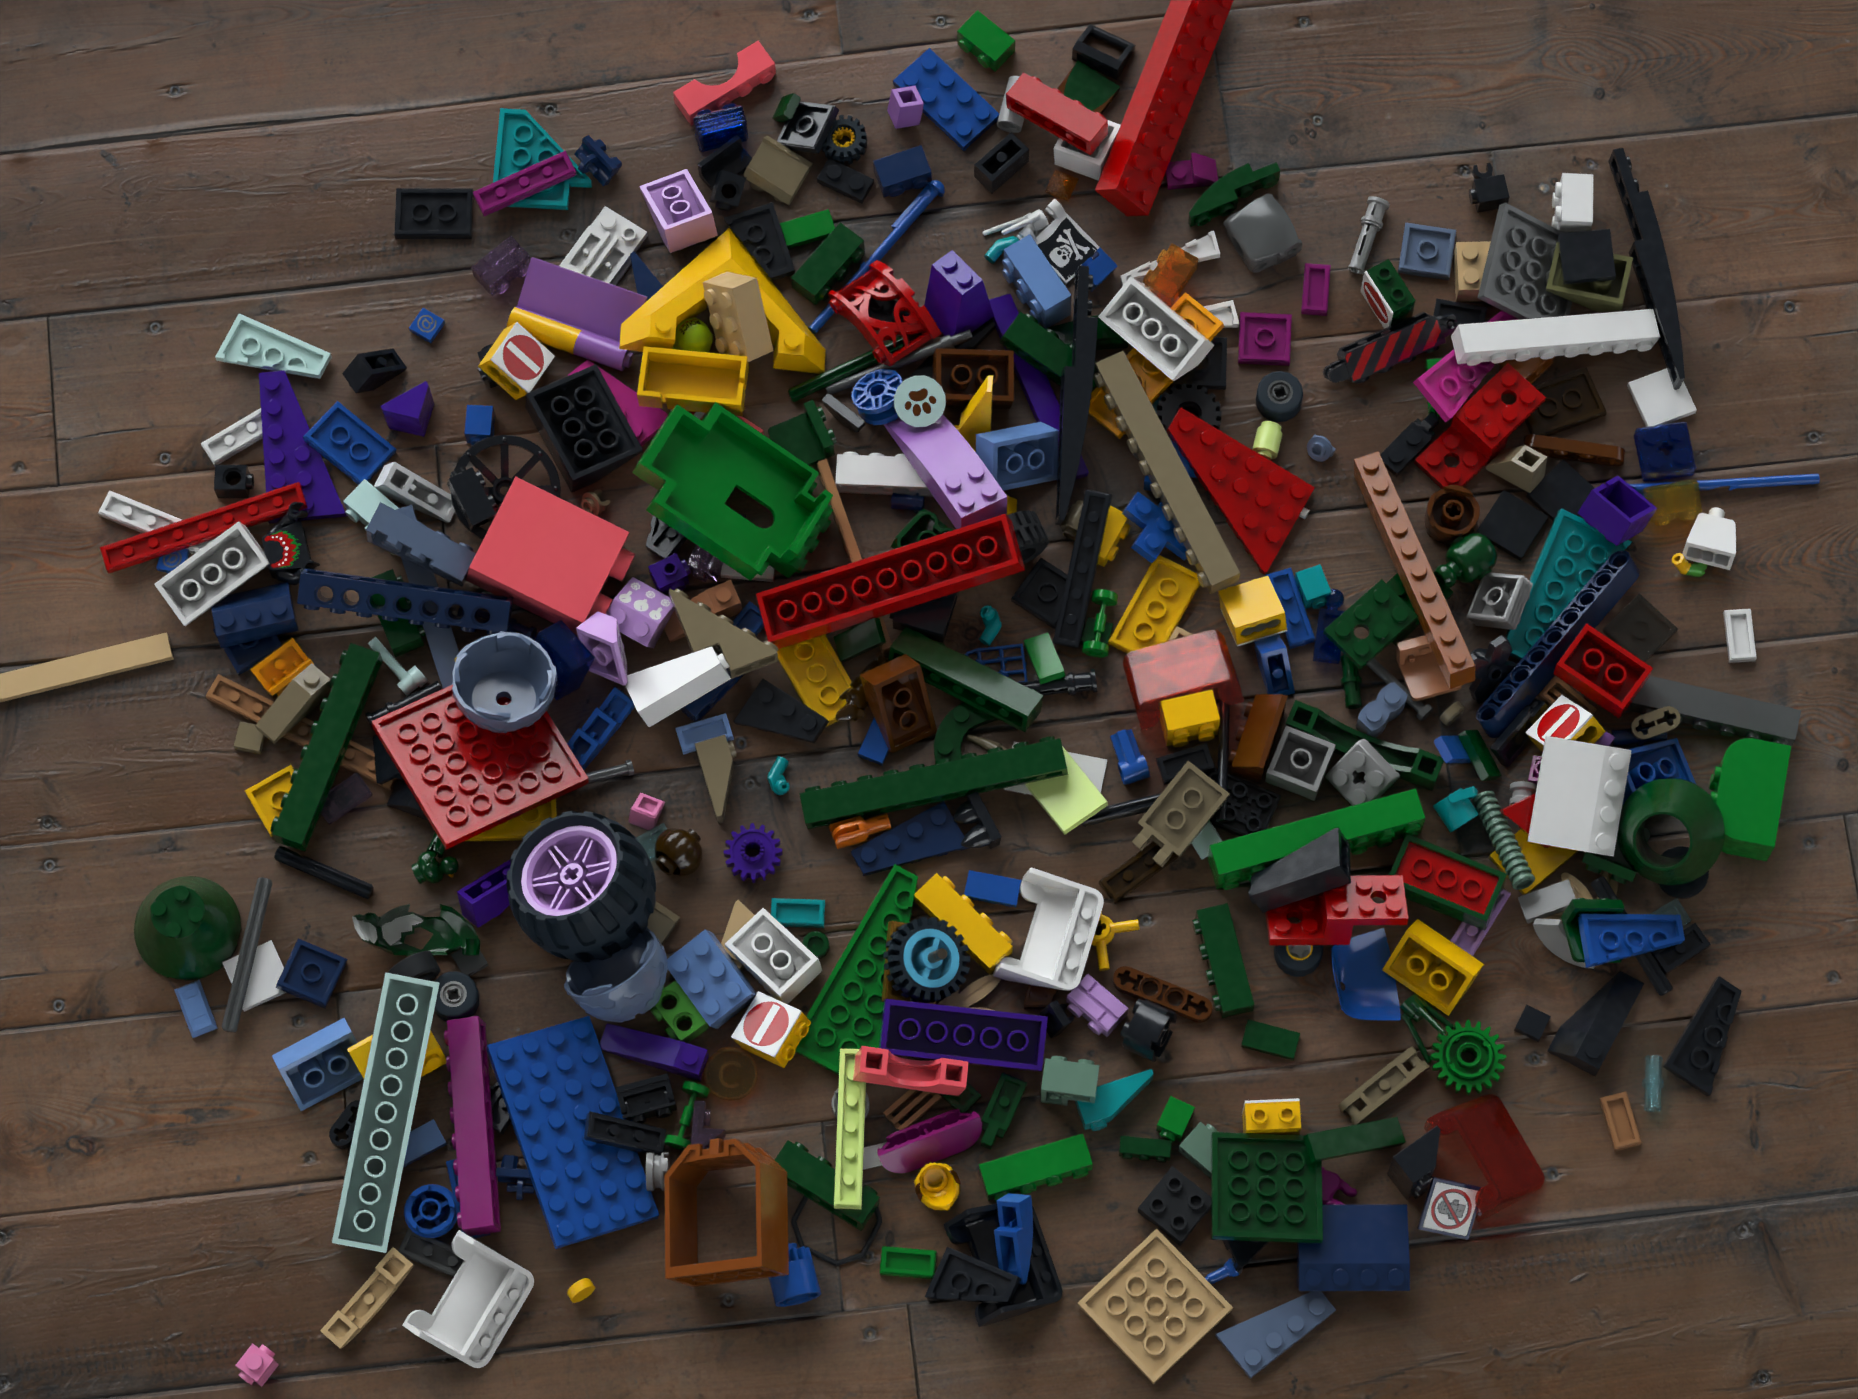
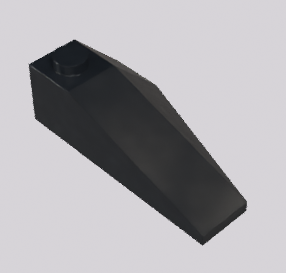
M1622 971L1618 972L1560 1026L1547 1052L1596 1077L1644 983Z

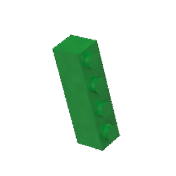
M1083 1133L979 1164V1172L988 1201L994 1199L995 1202L1008 1193L1021 1192V1194H1028L1036 1191V1186L1046 1183L1050 1187L1062 1183L1063 1178L1073 1176V1179L1087 1176L1089 1174L1088 1171L1093 1169V1163Z

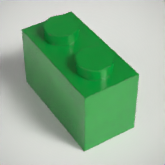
M978 10L957 30V42L960 48L966 53L971 52L977 57L978 62L983 67H989L994 72L1015 52V40Z

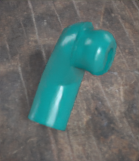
M1010 236L996 240L984 255L985 259L994 264L1004 252V249L1019 241V238Z
M986 605L980 610L985 630L980 636L979 641L990 646L1000 631L1002 623L997 610Z
M781 756L776 758L767 775L770 787L777 795H784L790 789V784L783 775L789 761Z

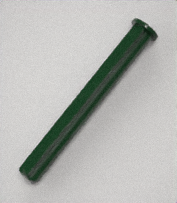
M900 335L896 338L895 347L892 341L884 344L891 354L904 346ZM873 350L790 388L788 390L789 397L793 402H796L879 362L875 359L872 353Z

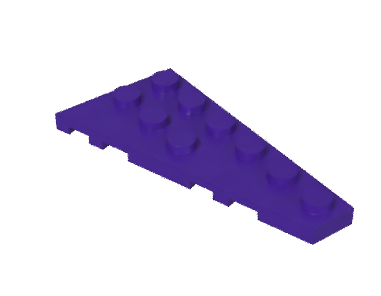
M285 370L259 373L266 492L300 482L308 506L303 511H307L308 516L304 519L298 518V521L347 517L321 454L303 440V436L310 429ZM282 517L270 520L268 522L269 524L277 523Z

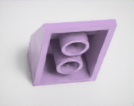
M687 169L640 186L660 236L670 253L718 236L713 213Z

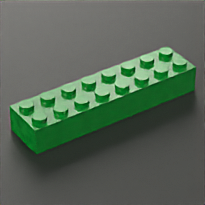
M1415 788L1211 844L1207 860L1216 889L1224 888V890H1230L1238 887L1241 882L1249 880L1251 883V876L1332 829H1340L1350 844V852H1352V855L1366 852L1368 847L1377 845L1378 848H1383L1391 845L1394 840L1401 838L1404 840L1407 834L1418 837L1425 822V815Z

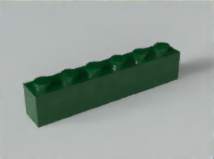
M905 627L890 646L888 662L907 654L920 664L926 683L1023 732L1028 730L1041 712L1042 694L992 670L986 665L970 659L964 654L946 647L940 642L924 636L921 632Z

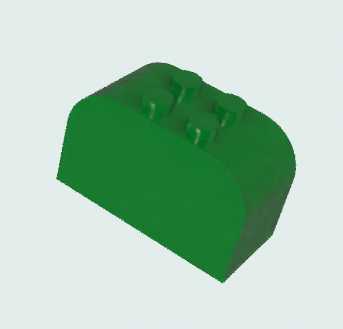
M1753 738L1740 739L1728 747L1719 766H1715L1714 773L1710 777L1709 790H1713L1710 796L1717 803L1724 820L1725 840L1722 852L1767 862L1775 848L1791 746Z

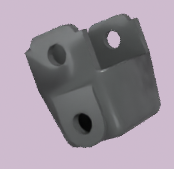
M1268 193L1252 201L1242 210L1229 216L1223 223L1227 229L1226 234L1248 270L1253 273H1258L1268 267L1281 264L1296 256L1302 250L1303 243L1298 239L1289 216L1272 194Z

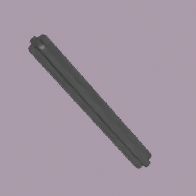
M260 877L257 879L222 1023V1029L227 1032L235 1033L238 1028L271 892L272 881L268 878Z

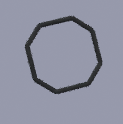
M805 1196L801 1199L791 1220L799 1247L805 1245L796 1221L808 1200ZM878 1206L874 1211L877 1221L861 1253L840 1260L832 1259L810 1248L811 1254L834 1266L863 1258L867 1254L882 1224V1216Z

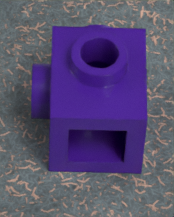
M677 553L648 566L649 574L657 590L665 595L669 594L670 589L682 591L689 584L688 574L691 571L685 559L680 561Z

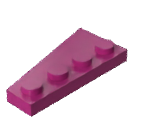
M586 360L569 373L568 376L595 364L590 360ZM598 367L641 446L656 435L668 414L660 408L639 406L637 392Z

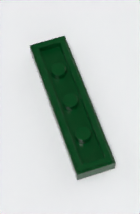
M1398 1117L1310 1133L1303 1137L1311 1163L1400 1146L1406 1142Z

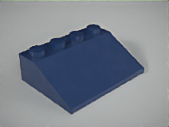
M1407 1204L1322 1205V1243H1297V1287L1299 1291H1410Z

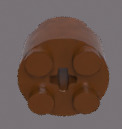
M1458 485L1445 486L1443 489L1432 494L1425 513V526L1428 535L1440 543L1450 545L1457 537H1465L1470 533H1474L1479 519L1480 506L1473 494L1468 489ZM1450 513L1455 514V517L1449 516Z

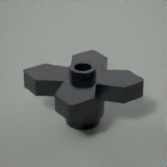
M1503 635L1491 641L1488 649L1477 648L1470 653L1475 664V681L1472 682L1469 690L1472 698L1478 704L1487 700L1493 693L1496 682L1501 683L1516 666L1513 661H1507L1512 653V648L1509 640Z

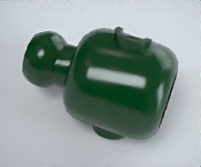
M1474 532L1465 537L1459 536L1450 544L1451 547L1446 552V564L1436 567L1434 575L1442 588H1451L1455 585L1456 580L1462 583H1471L1477 579L1482 580L1485 575L1492 572L1491 569L1496 565V550L1491 541L1483 534Z

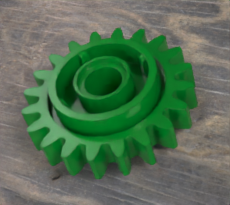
M1470 1020L1466 1021L1464 1027H1461V1024L1456 1021L1454 1030L1449 1026L1445 1027L1446 1036L1438 1033L1436 1038L1441 1044L1433 1043L1432 1049L1438 1052L1430 1056V1060L1438 1062L1432 1066V1071L1440 1070L1441 1072L1437 1080L1440 1081L1446 1078L1445 1088L1447 1089L1454 1084L1456 1086V1094L1459 1093L1462 1087L1465 1088L1467 1096H1469L1472 1088H1475V1091L1481 1094L1482 1085L1490 1089L1492 1086L1490 1079L1498 1082L1500 1078L1495 1071L1503 1072L1505 1068L1502 1064L1498 1063L1506 1059V1055L1498 1053L1504 1049V1044L1496 1045L1495 1043L1499 1035L1496 1034L1490 1037L1491 1027L1489 1026L1482 1031L1480 1029V1021L1477 1022L1474 1028L1471 1027ZM1469 1052L1474 1055L1475 1061L1467 1063L1462 1060L1461 1054Z

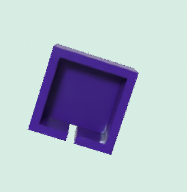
M1616 476L1605 484L1603 483L1591 490L1578 514L1584 518L1588 525L1595 527L1602 533L1606 540L1618 546L1642 532L1657 510V507L1622 478Z

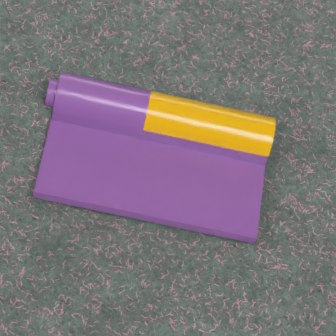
M531 257L518 304L510 313L507 327L518 322L540 343L623 371L625 367L629 368L631 366L634 353H631V350L619 349L621 324L647 301L648 297Z

